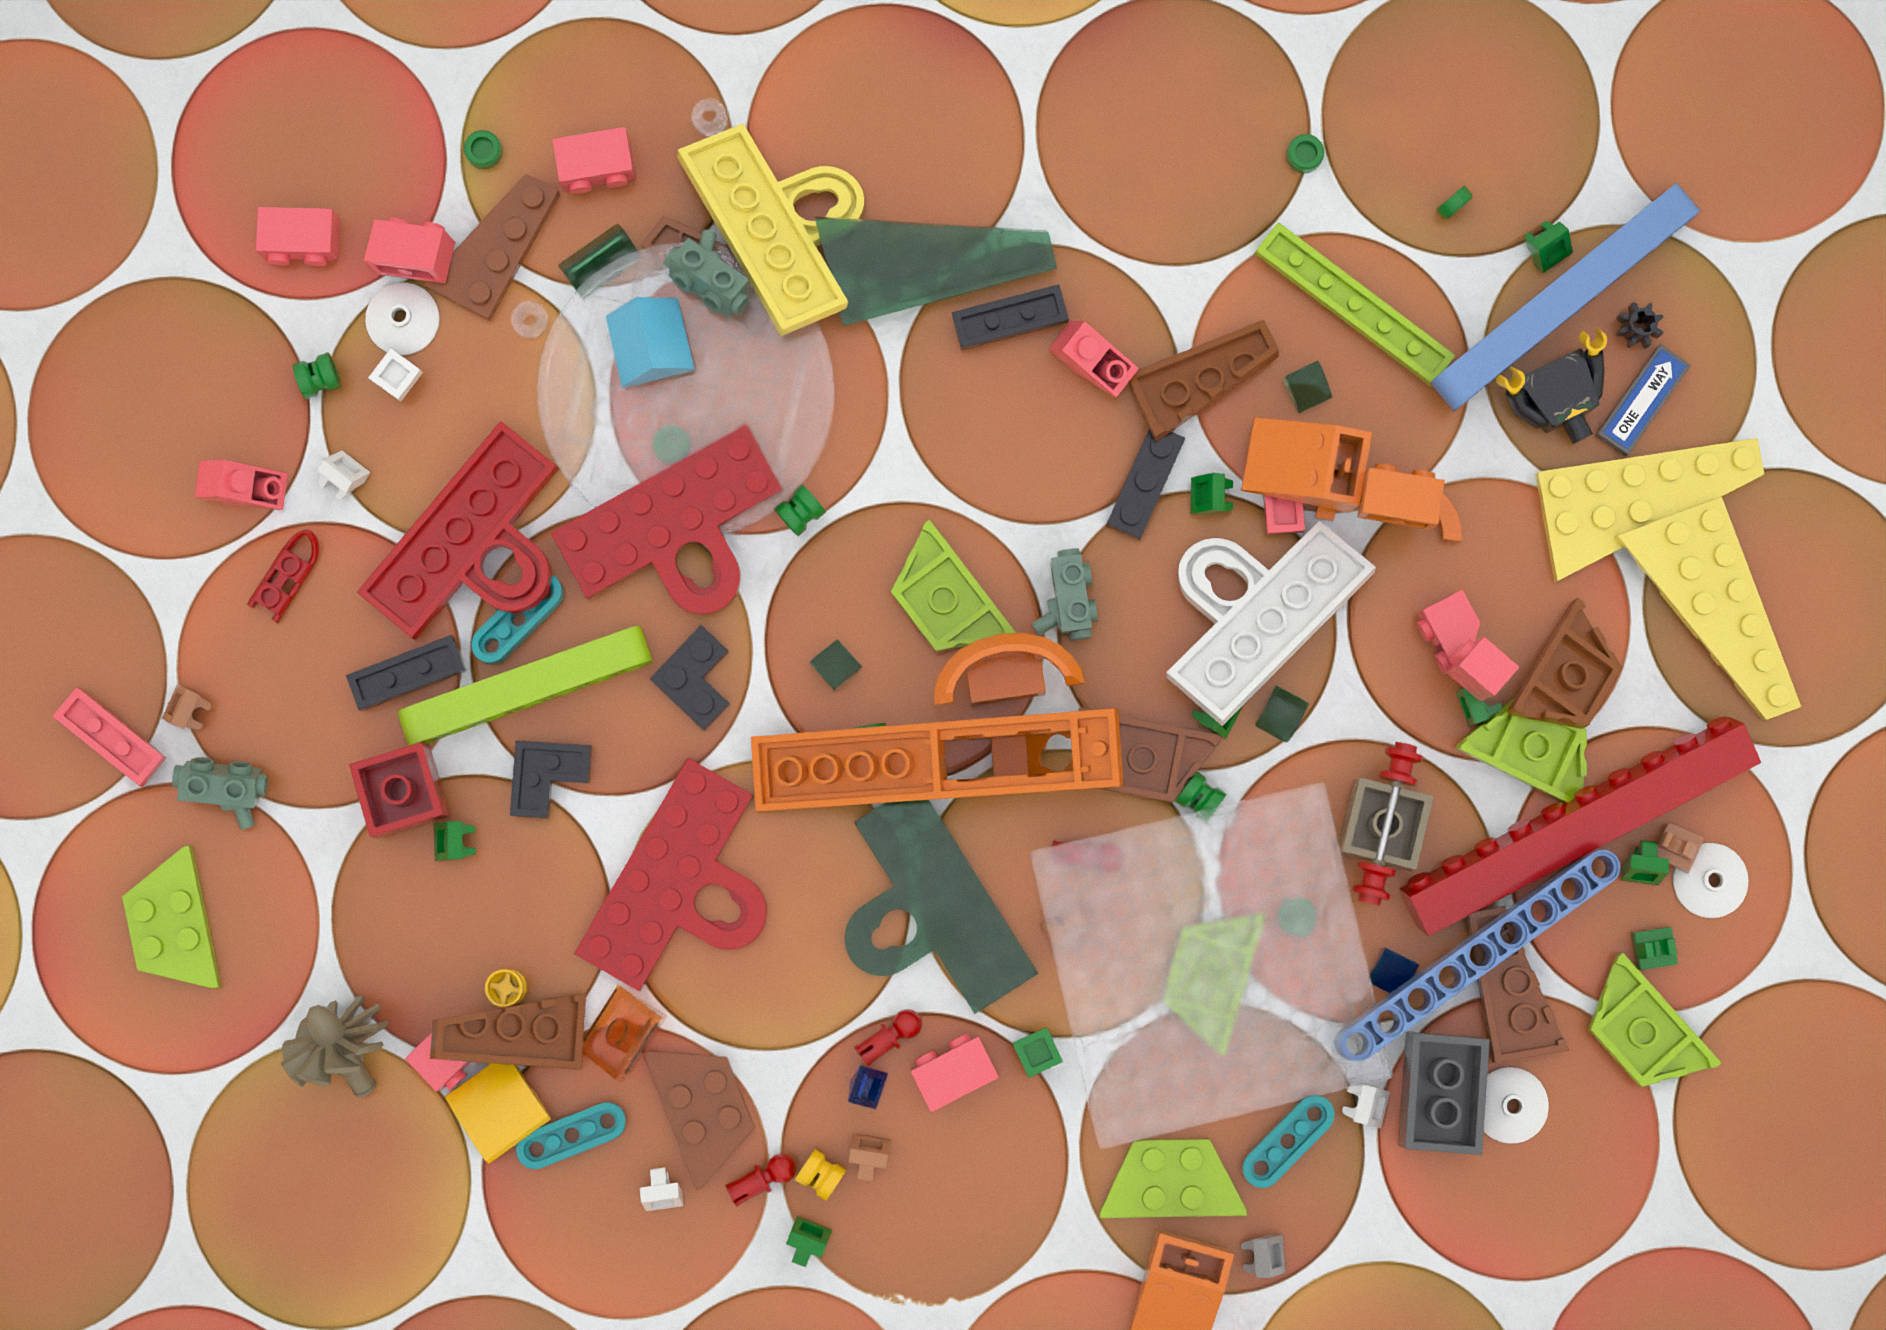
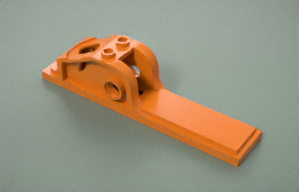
M1118 708L751 737L756 812L1124 786ZM1056 734L1063 735L1066 739L1070 738L1072 746L1070 764L1065 770L1060 772L1053 770L1051 767H1045L1041 762L1042 751L1045 750L1048 740ZM991 739L994 777L947 780L944 741Z

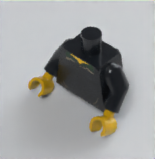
M1596 327L1597 336L1594 341L1590 342L1589 335L1585 331L1581 332L1579 340L1587 348L1585 352L1580 348L1526 375L1522 371L1510 366L1512 378L1509 382L1504 376L1499 374L1496 377V383L1507 389L1506 396L1514 415L1534 428H1542L1546 433L1564 426L1572 444L1593 435L1584 415L1592 412L1599 406V400L1603 395L1605 373L1603 349L1607 344L1606 334Z

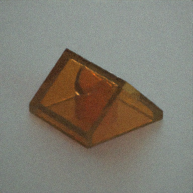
M617 985L583 1038L582 1053L620 1083L624 1082L634 1070L643 1053L667 1018V1015L630 991Z

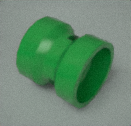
M329 352L318 355L315 361L309 363L301 361L292 365L296 382L305 399L317 396L320 390L328 389L332 391L342 386L336 365Z
M800 485L793 492V497L789 502L782 501L774 508L779 517L798 537L807 530L808 522L812 519L818 520L826 513L822 505L804 485Z
M1196 772L1175 799V802L1183 808L1189 807L1195 812V817L1205 824L1227 794L1218 787L1212 788L1207 784L1206 778L1199 772ZM1201 793V797L1199 799H1196L1197 796Z

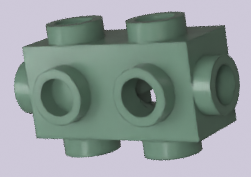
M703 230L699 244L688 238L680 248L675 246L670 250L664 260V265L669 268V277L673 283L681 290L693 293L702 299L707 308L728 318L733 313L738 315L749 301V296L747 295L749 279L723 262L721 257L712 251L717 235L711 230Z
M1079 548L1060 550L1057 552L1058 557L1051 558L1050 561L1055 598L1047 600L1049 613L1032 622L1031 626L1037 636L1058 626L1061 636L1069 635L1070 641L1092 638L1091 622H1097L1098 618L1095 599L1088 600L1086 585H1092L1089 562L1082 563Z
M198 757L191 759V761H186L183 766L175 765L172 786L178 788L177 801L220 805L222 810H234L240 829H247L255 825L249 808H254L260 797L266 796L268 774H262L263 768H254L248 762L235 761L225 765L215 764L214 760L210 758Z

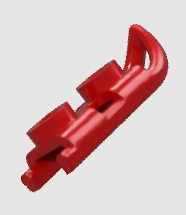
M303 529L290 538L247 603L252 608L259 603L274 612L275 615L271 620L276 623L281 619L318 559V538L310 529ZM305 536L309 537L312 545V553L308 563L290 552L296 543ZM277 571H279V575L277 576L273 584H270V582L276 575ZM288 579H292L295 583L289 593L286 594L282 591V588Z

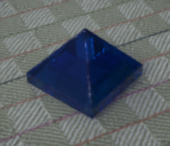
M860 1065L850 1080L848 1102L876 1109L888 1073Z

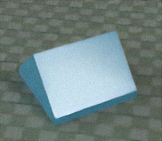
M635 297L606 316L622 388L695 371L678 298Z

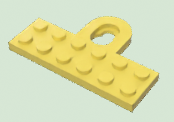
M744 124L678 149L677 158L744 274L749 279L751 286L780 336L847 309L848 300L816 247L849 233L860 221L864 207V194L861 186L853 176L836 167L819 166L778 182ZM828 191L835 194L838 199L837 205L830 208L827 215L817 221L801 218L795 212L793 206L798 199L814 192Z

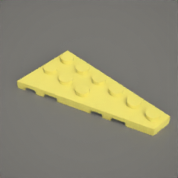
M1758 438L1537 472L1535 476L1554 583L1623 548L1614 536L1722 497L1764 475Z
M1722 497L1614 536L1619 544L1625 547L1636 560L1635 563L1644 574L1646 573L1657 586L1661 596L1695 638H1699L1707 648L1711 658L1733 680L1734 686L1762 720H1768L1801 707Z

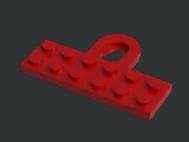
M500 421L359 588L357 593L415 641L463 583L492 607L505 613H523L536 607L549 591L552 581L551 565L544 552L512 525L559 468ZM508 548L513 551L516 563L523 571L522 578L517 584L508 585L502 580L495 581L487 578L483 565L486 556L492 550Z
M745 424L551 532V535L587 599L653 563L670 596L680 607L696 614H712L724 609L734 600L741 583L739 563L719 526L782 492L783 488L748 425ZM693 542L701 543L711 552L713 557L712 570L715 577L712 585L709 587L700 588L696 586L692 579L683 576L678 570L676 563L677 555L686 544Z
M687 758L574 954L637 991H641L678 926L720 949H737L753 942L760 935L766 923L767 904L765 897L755 883L716 860L754 795ZM708 884H718L727 889L732 900L739 905L741 910L737 921L733 923H726L722 920L709 921L700 916L695 907V899L701 888Z

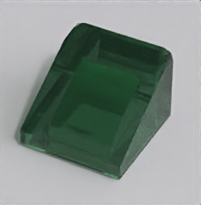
M1319 361L1292 372L1283 379V383L1298 413H1302L1333 397Z
M838 639L809 662L834 692L862 668L859 662Z
M1276 685L1256 722V727L1287 743L1297 730L1309 703Z

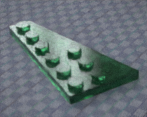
M814 216L827 266L848 300L847 309L840 311L843 326L1057 269L1047 230Z

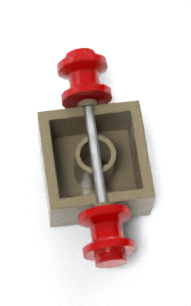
M1395 742L1394 748L1386 747L1385 754L1391 758L1388 770L1380 771L1379 778L1388 780L1389 784L1364 778L1353 780L1336 853L1370 861V863L1358 862L1357 867L1364 874L1362 883L1352 887V892L1359 894L1357 901L1380 906L1381 899L1389 901L1390 894L1384 890L1386 878L1394 877L1396 870L1383 866L1387 865L1407 871L1417 869L1434 798L1432 795L1404 789L1405 785H1417L1418 780L1411 775L1413 764L1420 763L1423 760V756L1416 753L1417 746Z

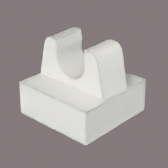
M390 348L368 378L401 402L423 372Z
M342 450L323 459L317 469V472L321 474L319 479V486L321 488H325L331 483L338 487V492L334 497L337 500L349 496L355 488L365 483L370 474L367 469Z
M1364 1084L1362 1086H1349L1347 1092L1358 1096V1104L1355 1108L1343 1106L1342 1112L1354 1119V1122L1381 1128L1390 1091Z
M666 1167L650 1169L651 1186L640 1188L641 1204L646 1211L684 1206L683 1192L678 1182L670 1183Z

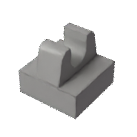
M1268 1234L1241 1244L1242 1250L1249 1249L1254 1252V1262L1242 1265L1245 1272L1256 1274V1278H1271L1286 1273L1283 1234Z

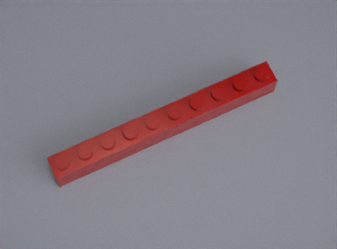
M1731 717L1716 718L1707 724V729L1697 734H1687L1679 737L1674 741V746L1663 752L1654 751L1643 756L1640 764L1630 769L1622 768L1608 775L1607 781L1597 786L1591 785L1581 788L1575 792V799L1570 802L1551 804L1541 811L1542 815L1530 821L1522 820L1512 824L1508 828L1507 833L1497 838L1490 837L1481 840L1474 846L1475 849L1463 856L1454 855L1445 859L1441 863L1442 867L1430 873L1422 872L1414 875L1408 880L1407 885L1399 889L1417 927L1429 937L1759 765L1762 762L1745 724Z

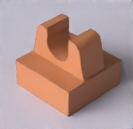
M177 684L162 719L183 729L186 727L199 730L203 724L194 720L192 713L198 707L210 710L211 704L200 697V694Z
M1668 822L1657 846V857L1669 859V866L1689 874L1704 842V837Z
M853 1134L848 1163L859 1164L857 1179L872 1182L875 1167L886 1169L891 1140Z

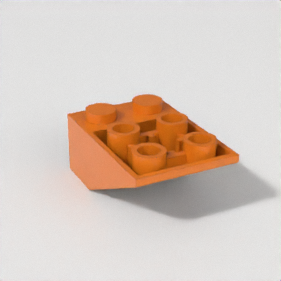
M1254 417L1241 491L1351 512L1360 506L1372 432L1333 424Z
M1156 1229L1129 1330H1212L1225 1292L1234 1253L1227 1248Z

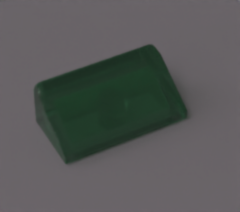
M616 224L561 262L558 267L581 299L584 300L643 257L624 229L619 224Z

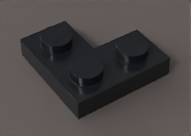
M700 625L654 673L650 680L705 731L730 705L704 679L729 651Z
M516 741L510 816L549 819L552 781L590 784L592 746Z

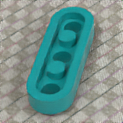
M552 575L550 585L552 590L551 596L548 599L542 600L531 610L516 614L498 610L474 634L471 641L474 655L483 663L489 665H496L507 659L560 606L564 599L562 583ZM519 614H524L525 622L520 626H515V617ZM494 640L498 641V649L492 653L488 652V644Z
M1319 1095L1303 1097L1244 1157L1242 1161L1244 1178L1251 1185L1258 1188H1267L1275 1184L1331 1127L1335 1116L1332 1104L1326 1098ZM1313 1106L1318 1107L1320 1110V1116L1315 1121H1311L1307 1117L1308 1109ZM1289 1133L1293 1136L1294 1142L1292 1146L1285 1148L1281 1145L1280 1140L1284 1134ZM1257 1161L1266 1162L1267 1170L1264 1174L1258 1175L1255 1173L1254 1165Z
M602 1102L542 1126L517 1143V1157L525 1167L540 1169L611 1141L624 1132L627 1125L626 1113L617 1103ZM608 1113L614 1117L615 1123L613 1127L607 1128L603 1126L601 1119L604 1114ZM569 1128L578 1130L579 1139L576 1142H571L567 1139L566 1132ZM534 1142H540L543 1145L544 1152L541 1156H536L532 1153L531 1145Z

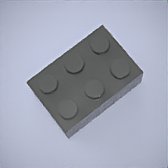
M1406 1032L1398 1146L1413 1150L1482 1155L1490 1039Z

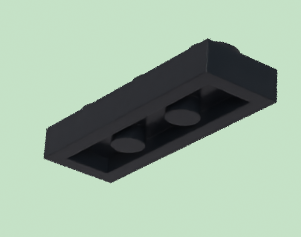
M1059 284L952 312L961 351L1065 324L1069 321Z
M1150 429L1148 430L1106 526L1140 541L1185 441V437L1170 432L1158 442H1155Z
M450 635L348 674L346 678L358 710L364 711L466 671L455 638Z

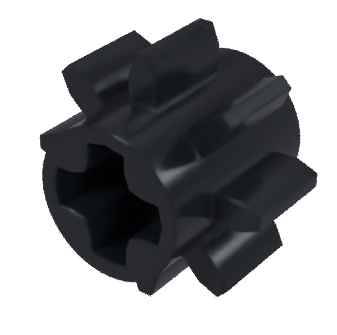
M1633 302L1628 306L1630 315L1620 313L1616 319L1623 324L1622 328L1616 333V336H1624L1628 341L1627 348L1641 342L1642 347L1646 349L1651 345L1649 336L1659 338L1663 334V331L1657 328L1658 322L1664 317L1663 315L1656 316L1651 310L1652 303H1649L1645 308L1639 309L1638 305ZM1635 321L1638 324L1644 323L1646 328L1644 330L1642 328H1635L1633 323Z

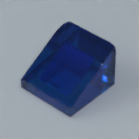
M1382 947L1366 982L1388 993H1392L1414 976L1420 964L1386 947Z

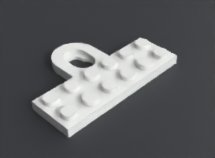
M1320 520L1270 570L1232 541L1211 538L1194 544L1185 552L1179 564L1178 581L1180 590L1186 600L1215 625L1166 672V678L1223 726L1375 573L1376 567ZM1218 564L1226 569L1234 570L1245 580L1248 590L1238 600L1226 601L1220 599L1213 592L1211 582L1205 576L1207 567Z

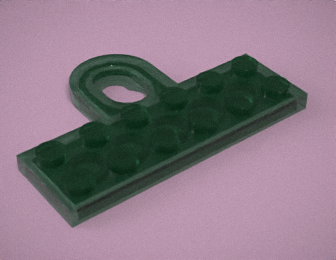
M929 800L884 803L854 822L894 885L860 907L851 916L847 924L845 946L850 959L857 967L864 972L876 976L893 975L935 950L974 1014L1038 974ZM895 909L909 912L917 924V932L914 939L902 947L876 948L872 943L871 936L873 931L880 927L883 917Z

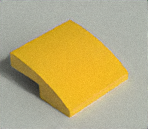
M489 1064L445 1096L463 1129L488 1164L551 1120L537 1093L528 1085L517 1065Z

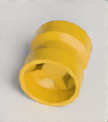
M515 969L497 970L488 977L485 983V993L488 1000L499 1007L519 1004L528 992V983L525 976Z
M815 1148L796 1176L795 1181L803 1187H812L815 1189L818 1197L827 1201L847 1169L838 1163L831 1164L826 1160L825 1154Z

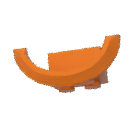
M1375 464V468L1369 467L1367 469L1357 518L1432 530L1439 525L1443 540L1462 541V526L1458 513L1450 500L1443 494L1445 480L1436 479L1434 472L1426 470H1413L1412 474L1401 473L1397 471L1398 467L1389 464ZM1318 506L1315 518L1333 521L1337 510Z
M1026 633L998 634L969 644L960 649L947 661L938 676L934 689V705L953 703L955 685L965 670L971 706L1044 696L1046 688L1042 658L1048 660L1060 671L1066 686L1084 684L1085 681L1080 666L1073 656L1061 645L1045 637Z

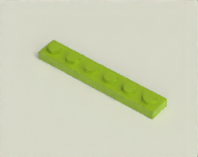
M1278 222L1254 254L1430 387H1432L1430 382L1443 372L1456 356Z

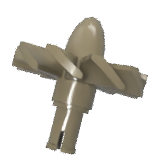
M358 996L340 1019L337 1016L338 1002L336 1000L330 1002L327 1007L320 1005L310 1007L307 1016L299 1024L295 1039L284 1041L282 1045L284 1061L281 1062V1065L293 1082L300 1087H303L307 1082L325 1087L331 1083V1074H338L344 1076L355 1096L360 1098L369 1095L375 1089L376 1081L362 1063L363 1054L379 1050L384 1044L383 1042L360 1043L389 1026L387 1019L368 1025L372 1018L381 1010L378 1003L354 1017L358 1008L366 999L364 996Z

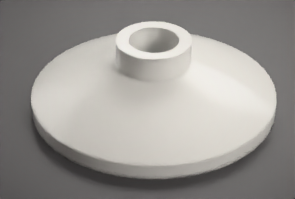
M395 283L382 288L374 295L367 307L365 322L370 338L380 349L388 352L391 348L401 356H407L422 351L433 341L438 332L440 315L435 300L426 290L411 283ZM397 311H405L406 318L404 321H394V315Z
M1703 843L1689 874L1674 868L1672 877L1673 889L1679 902L1689 912L1704 918L1723 917L1736 910L1746 896L1749 882L1747 869L1742 859L1730 848L1717 843ZM1712 873L1717 874L1720 878V883L1717 887H1712L1708 882V878Z
M1515 1067L1499 1068L1488 1073L1484 1133L1494 1140L1503 1143H1520L1535 1136L1543 1127L1549 1109L1547 1093L1542 1083L1528 1071ZM1511 1099L1518 1100L1520 1105L1519 1110L1515 1113H1510L1507 1109V1103Z

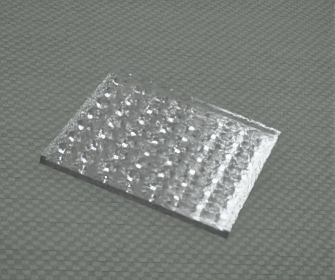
M1324 782L1029 851L1099 1149L1300 1101L1311 1095L1320 1096L1393 1078L1386 1046L1364 1061H1351L1342 1058L1337 1053L1334 1045L1336 1034L1344 1026L1374 1006L1376 1001ZM1378 1016L1377 1024L1379 1029L1382 1030L1380 1018ZM1355 1032L1347 1038L1346 1047L1351 1054L1359 1053L1363 1046V1040Z

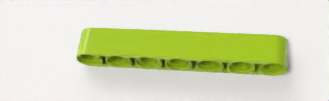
M634 626L399 710L397 715L408 746L419 742L428 744L652 663L653 659L641 626Z

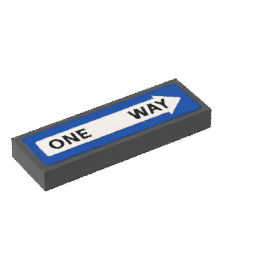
M1663 345L1657 346L1595 436L1625 457L1629 455L1691 365Z

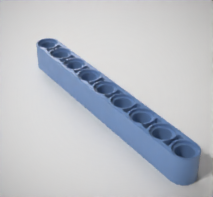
M1678 183L1674 184L1447 367L1430 384L1453 411H1456L1499 374L1503 373L1682 228L1701 210Z
M1596 850L1570 863L1344 1026L1336 1034L1334 1040L1337 1053L1342 1058L1351 1061H1364L1613 882L1620 872L1618 857L1608 850ZM1596 857L1600 858L1605 864L1604 875L1600 878L1593 874L1591 867ZM1565 879L1571 880L1575 886V894L1570 900L1566 899L1561 892V886ZM1535 901L1541 902L1545 908V916L1539 922L1531 915V906ZM1504 923H1510L1515 930V937L1509 944L1505 943L1500 936V930ZM1476 944L1480 945L1485 952L1484 961L1478 966L1471 962L1469 954L1471 948ZM1446 966L1454 973V982L1448 988L1444 987L1439 981V973ZM1415 988L1419 989L1424 996V1003L1417 1010H1414L1408 1003L1409 993ZM1385 1010L1392 1014L1394 1021L1392 1028L1387 1032L1379 1029L1377 1024L1379 1014ZM1356 1032L1361 1036L1363 1046L1359 1053L1351 1054L1346 1047V1041L1351 1034Z

